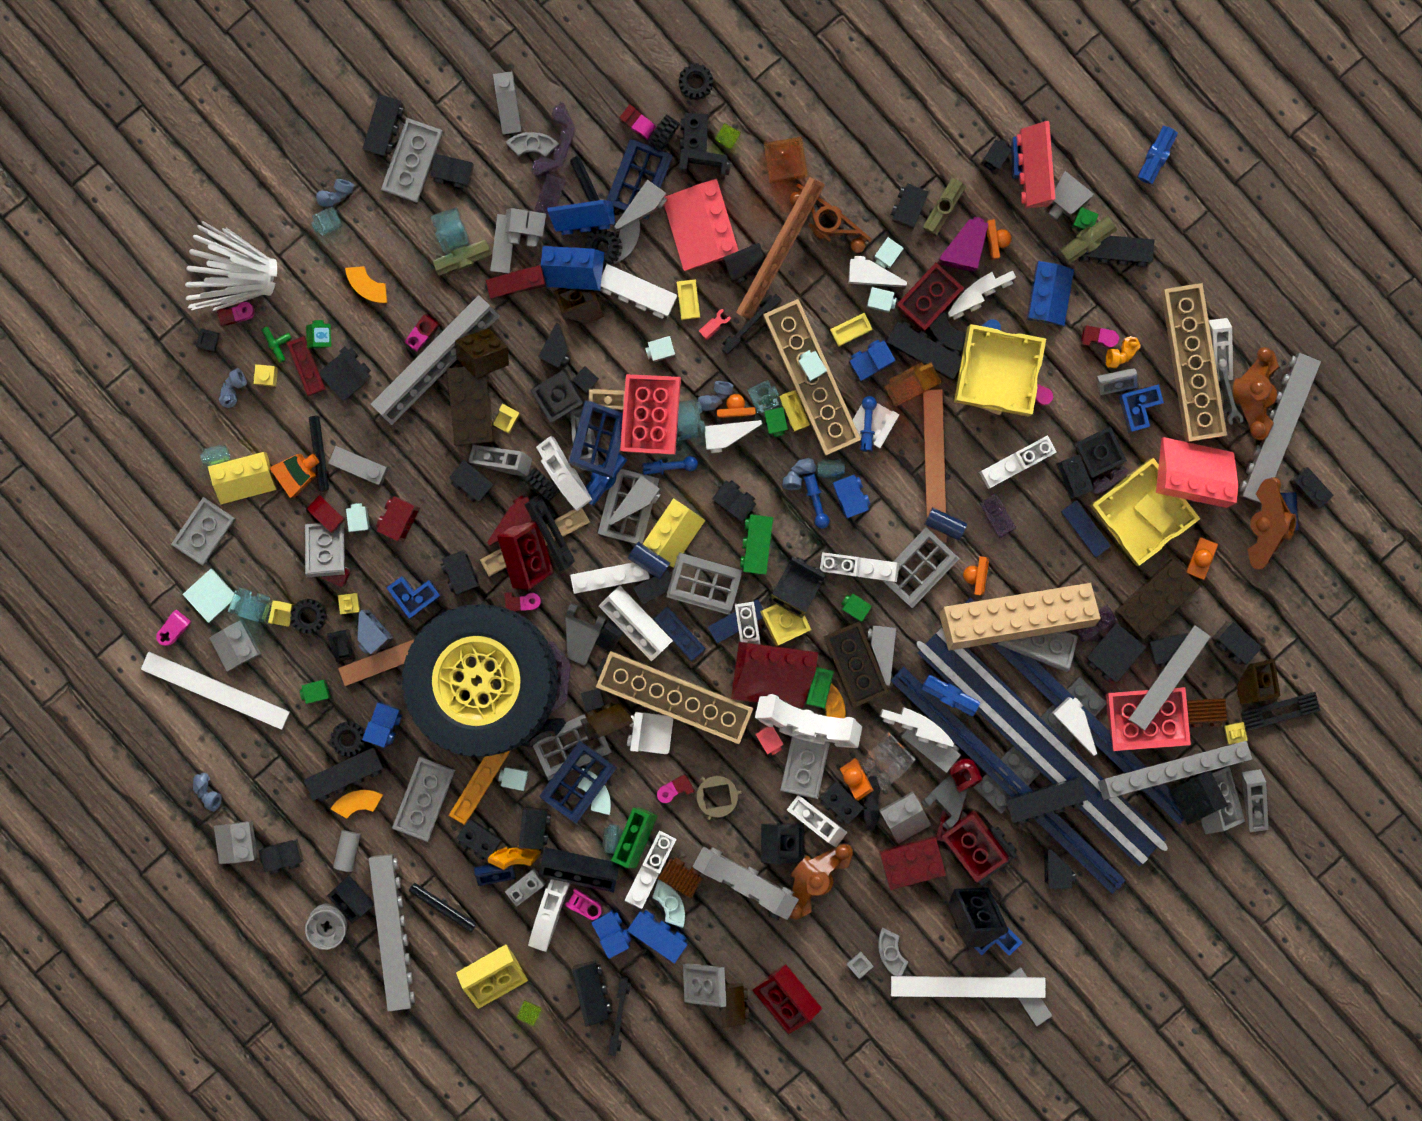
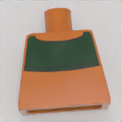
M296 454L270 467V470L288 496L293 498L316 477L312 468L319 464V460L314 454H311L306 459L302 454Z

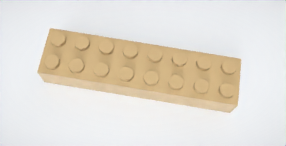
M1203 284L1164 289L1161 291L1185 442L1227 436Z
M799 299L763 314L765 323L824 456L859 442L861 438ZM809 350L811 353L816 351L827 370L826 373L809 382L798 363L801 359L800 355Z
M1091 583L946 606L939 614L948 651L1093 627L1101 619Z
M613 651L609 652L596 685L599 689L737 744L741 741L753 711V707Z

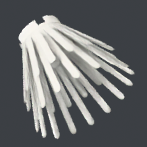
M202 221V224L214 232L201 225H197L199 230L243 254L198 235H193L196 241L208 245L210 250L226 255L230 259L190 249L189 253L191 255L213 260L207 261V266L220 269L187 266V271L228 277L205 278L204 282H187L185 286L228 288L189 295L186 297V300L224 295L231 296L190 304L188 308L195 310L224 304L212 310L215 311L261 295L271 296L275 287L273 279L274 276L277 277L276 259L267 257L227 227L226 229L222 228L224 232L222 233Z

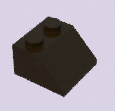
M612 702L602 706V711L596 713L595 710L585 713L586 718L580 720L589 741L634 723L633 719L620 704L613 705Z
M743 983L725 984L726 1006L721 1007L723 1028L744 1025L746 1024L745 1019H749V1007H745L744 1000H748V990L743 987Z

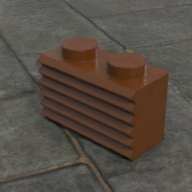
M1226 699L1187 700L1188 721L1191 727H1203V723H1210V726H1222V722H1227Z
M677 857L674 860L670 858L658 879L692 898L703 880V877L700 876L701 872L694 867L688 869L684 866L685 862Z

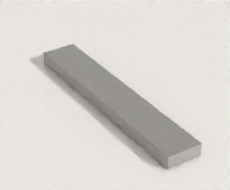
M1197 626L1191 629L1128 719L1142 730H1146L1211 636Z

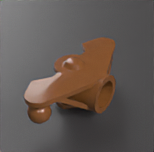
M800 184L796 185L799 191L793 192L789 197V201L793 206L804 188ZM818 197L816 203L822 207L815 212L813 206L811 215L814 225L811 223L808 225L817 238L828 242L831 240L828 236L858 235L860 237L853 239L850 247L856 253L864 251L866 247L865 242L871 243L873 241L872 238L845 217L841 209L837 206H831ZM826 214L832 215L836 221L835 226L832 228L822 227L819 223L820 218ZM841 222L851 230H839Z
M1262 347L1258 350L1256 362L1241 378H1236L1233 385L1234 402L1236 405H1241L1249 424L1250 432L1256 440H1264L1269 435L1274 422L1267 416V408L1276 402L1278 396L1275 386L1270 383V376L1279 368L1275 353L1267 347Z
M1276 477L1265 479L1258 488L1256 495L1262 503V511L1255 513L1250 521L1251 529L1258 536L1257 543L1247 550L1251 566L1259 570L1269 563L1271 557L1285 539L1290 540L1296 528V514L1289 511L1280 494L1281 482Z
M840 844L813 859L806 856L797 865L791 874V877L795 879L792 889L794 893L792 895L799 900L789 918L798 920L812 912V897L814 895H824L831 891L834 884L832 873L836 869L849 868L853 856V849L850 845Z

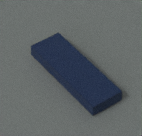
M1077 500L1061 511L1095 558L1111 547Z
M757 599L753 602L756 618L759 621L763 618L760 611L764 609ZM736 611L708 626L716 643L739 632Z
M668 606L654 618L655 622L691 661L706 649Z

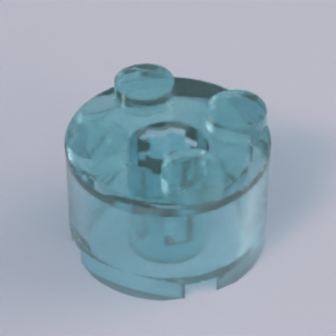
M457 207L431 216L433 225L437 230L435 234L443 252L469 244L466 229L461 221V215Z
M695 399L679 402L677 434L679 433L680 436L677 438L678 441L699 438L705 432L704 421L700 420V413H702L701 403L696 402Z
M241 587L235 590L228 612L233 614L235 610V614H238L237 616L259 622V619H261L260 622L265 624L272 601H270L271 597L260 593L254 596L251 595L252 591Z

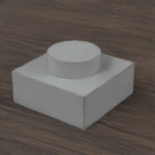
M861 951L846 963L859 979L874 967Z

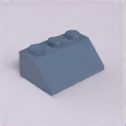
M361 610L358 622L357 640L360 642L358 646L365 654H376L394 637L370 610Z

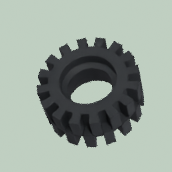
M696 63V65L689 64L688 67H684L679 77L680 90L685 97H689L691 100L705 98L713 87V76L710 70L703 64L702 66L699 65V63ZM692 75H700L703 78V85L700 88L694 89L690 87L688 80Z
M667 114L653 131L648 143L661 152L675 134L680 123Z
M596 230V232L591 233L592 237L588 236L587 240H589V243H585L588 249L598 250L601 241L606 240L608 242L609 250L604 255L603 265L613 264V261L619 259L617 255L621 256L619 249H622L619 243L622 242L620 239H617L619 237L617 234H614L612 231Z
M534 468L525 477L549 502L560 492L537 468Z
M303 599L293 606L290 619L296 630L309 634L317 632L325 625L327 615L323 605L317 600ZM305 609H312L316 614V618L311 624L303 622L301 614Z
M352 721L338 724L330 735L331 746L336 750L335 752L342 756H352L359 753L364 748L366 742L362 740L365 733L362 726L360 727L358 723ZM346 731H350L355 735L356 740L352 746H345L341 741V736Z

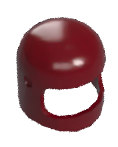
M961 759L950 768V775L957 785L958 793L983 781L975 762L971 759Z

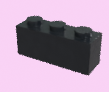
M381 94L378 95L362 148L364 152L387 158V155L391 154L393 149L392 138L398 133L399 125H397L399 117L402 118L405 109L402 106L401 100Z

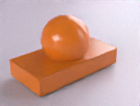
M995 219L986 222L988 223L987 238L990 257L992 260H998L1000 258L999 248L1009 246L1012 237L1005 229L996 231Z
M732 394L727 398L726 405L728 409L717 410L718 418L756 415L755 407L744 408L745 400L739 394Z
M1199 537L1186 572L1189 575L1204 580L1213 561L1218 544Z
M980 556L978 567L974 565L968 566L963 572V578L967 583L976 584L975 595L983 596L985 593L989 558Z
M856 758L840 768L844 782L849 786L857 801L874 791Z

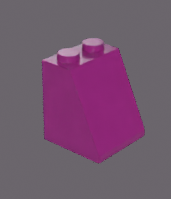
M973 217V220L969 219L940 256L937 263L974 273L978 269L988 223H985L984 219Z

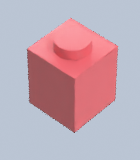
M767 726L755 733L767 754L771 752L774 755L782 750L781 746L784 744L774 727Z

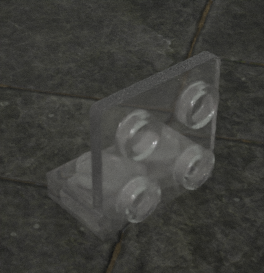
M889 732L878 745L859 760V763L869 776L877 777L880 787L885 790L905 773L916 759Z

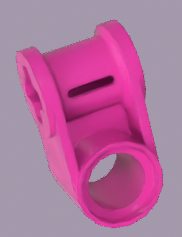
M176 609L156 635L158 643L165 646L172 645L189 627L191 621ZM163 633H164V634H168V633H169V636H168V637L170 638L169 641H167V640L163 641V639H164V636H162Z
M576 888L573 889L574 893L569 902L565 903V906L591 920L597 919L603 912V907L599 902ZM589 906H596L599 911L598 914L591 915L588 910Z

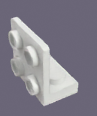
M878 403L873 410L871 431L875 432L872 445L880 449L898 419L899 414L890 411ZM862 404L853 418V423L860 438L862 435L860 431L864 430L865 410Z

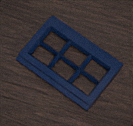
M630 139L607 201H612L613 207L625 211L633 201L636 192L640 191L641 188L638 187L644 173L654 176L651 183L661 188L673 155L664 151L660 152L656 148ZM637 150L647 153L642 167L632 164ZM651 155L661 158L656 172L646 169ZM630 168L640 171L635 186L625 183ZM623 186L633 190L628 204L618 201ZM650 214L647 215L646 217H644V219H647V220H648L649 217H650Z
M585 400L568 463L612 478L621 445L623 413ZM593 411L603 414L600 427L590 425ZM606 415L616 419L613 432L603 429ZM588 428L598 431L595 445L585 442ZM602 433L612 436L608 450L598 447ZM584 446L594 449L590 463L580 459ZM597 451L607 454L604 468L594 464Z
M579 741L539 797L571 821L577 823L617 767ZM585 752L593 759L583 771L575 764ZM595 761L604 766L596 779L587 774ZM573 768L581 775L571 787L564 782V779ZM585 777L592 782V785L583 796L575 789ZM560 785L569 790L561 803L552 798ZM573 793L581 800L571 812L563 805Z

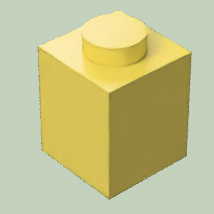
M255 364L254 384L276 387L278 368Z

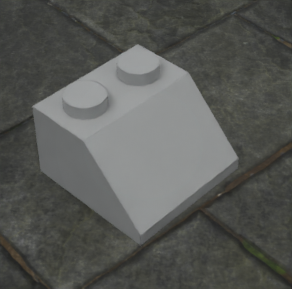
M240 620L210 637L227 672L261 654L244 620Z
M913 792L879 810L898 844L931 826L929 819Z
M252 820L214 826L219 864L253 861L258 858Z

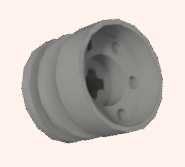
M325 903L319 905L312 910L306 922L305 934L307 940L318 949L329 950L335 948L342 942L346 934L348 920L334 904ZM326 921L330 922L329 925L331 926L329 928H325Z

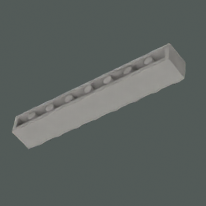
M478 295L371 405L393 425L447 368L457 360L455 340L489 328L500 315Z
M1301 353L1291 357L1288 365L1291 368L1289 373L1284 375L1281 382L1284 386L1281 392L1278 391L1276 406L1274 410H1270L1268 415L1274 422V425L1267 438L1262 440L1260 446L1257 445L1253 452L1255 458L1253 463H1249L1246 473L1248 476L1246 481L1243 480L1240 485V497L1262 505L1256 492L1265 479L1275 477L1321 361Z
M1247 741L1106 778L1098 781L1103 800L1243 763L1252 760Z
M394 854L371 856L369 858L387 1010L411 1009L412 1003H415V994L410 989V984H413L412 972L408 973L410 955L406 953L405 946H408V937L403 932L406 921L405 916L401 915L403 898L399 896L398 889L401 888L400 877L396 876V869H399L398 859L394 858Z

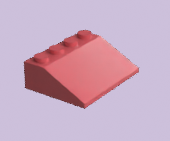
M1044 121L1022 128L1019 134L1016 135L1017 146H1020L1021 153L1018 154V164L1022 165V173H1019V180L1024 188V192H1021V203L1025 204V208L1048 207L1055 200L1049 121Z
M717 179L692 186L665 197L667 201L664 207L684 271L721 261L723 257L739 251Z
M626 374L620 451L675 455L681 377Z
M1162 437L1156 493L1224 508L1236 504L1238 478L1234 452Z
M1185 687L1174 688L1145 731L1128 719L1149 690L1105 694L1113 751L1191 745Z

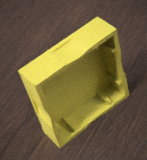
M970 324L967 327L954 403L1027 417L1033 415L1038 388L1037 377L1042 366L1046 339L1025 334H1010L998 329Z
M1154 458L1149 459L1090 505L1136 566H1140L1161 550L1172 538L1179 536L1200 520L1186 499L1156 493L1159 464ZM1146 494L1175 519L1163 534L1158 532L1134 509L1135 505Z

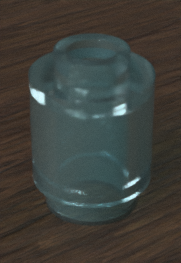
M220 444L205 448L203 453L200 454L203 465L206 464L207 467L230 460L227 445L222 446Z
M822 459V461H818V477H823V479L841 478V474H845V463H841V459Z
M609 824L607 828H604L602 844L604 852L615 853L623 833V829H620L619 825Z

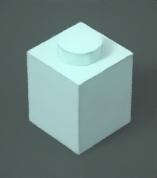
M888 237L874 256V259H876L875 263L884 269L885 267L890 269L902 252L903 247Z
M872 287L867 308L889 313L890 309L895 308L897 298L893 297L894 292Z
M670 336L648 342L649 347L645 348L648 359L652 358L653 362L675 356Z
M809 350L800 355L801 359L798 363L809 382L827 372L816 351L811 353Z
M362 503L352 504L351 508L346 509L349 532L370 530L367 507H362Z
M506 766L504 770H500L498 781L502 782V787L524 791L528 771Z

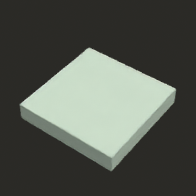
M210 569L183 593L184 597L208 623L237 598V595L213 569Z

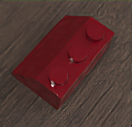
M536 521L508 528L497 536L512 588L529 590L554 573L544 537Z
M975 810L959 820L942 835L976 883L1008 861V854Z
M786 964L775 970L752 989L788 1035L810 1022L822 1010V1007Z

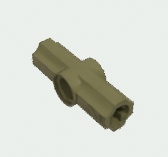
M952 178L922 228L937 236L965 190L966 185ZM946 202L949 205V210L942 211L939 204Z
M1106 216L1094 226L1087 227L1079 232L1076 238L1062 247L1060 251L1066 260L1072 263L1084 253H1089L1099 247L1101 241L1117 231V228L1112 220Z
M485 239L468 247L462 246L451 251L450 254L433 260V264L438 276H442L457 269L462 270L470 267L474 262L490 257L492 252Z

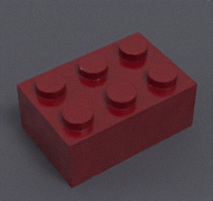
M935 262L897 303L896 308L921 331L925 332L963 292L964 287Z
M393 496L392 499H388L384 509L387 510L385 515L380 516L377 521V532L396 541L404 542L420 507Z
M935 836L879 851L890 890L946 875Z

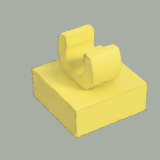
M358 593L338 595L340 614L360 612Z
M1244 722L1224 726L1228 745L1248 741Z

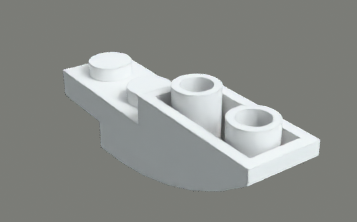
M1011 271L996 279L993 272L974 282L955 301L947 314L948 319L953 317L955 320L964 316L963 312L968 309L972 312L981 308V303L984 302L982 294L986 297L995 293V288L1002 286V288H1006L1012 285V280L1016 278L1014 272Z
M1047 435L979 473L989 489L1056 453V450Z
M550 436L539 444L536 448L543 458L541 460L542 464L565 498L578 511L589 503L592 498L577 471L571 468L554 437Z
M822 552L820 569L828 573L897 582L899 563Z
M754 602L735 604L740 642L760 644Z
M902 707L901 714L884 709L881 710L880 717L884 718L883 722L894 725L896 721L902 723V727L913 730V727H916L914 735L919 736V741L929 743L932 740L937 742L936 746L945 749L948 746L953 747L954 745L950 737L939 726L917 712Z
M661 831L658 832L624 900L625 902L639 909L643 908L676 841L675 838Z
M550 880L542 898L528 946L547 952L570 883Z

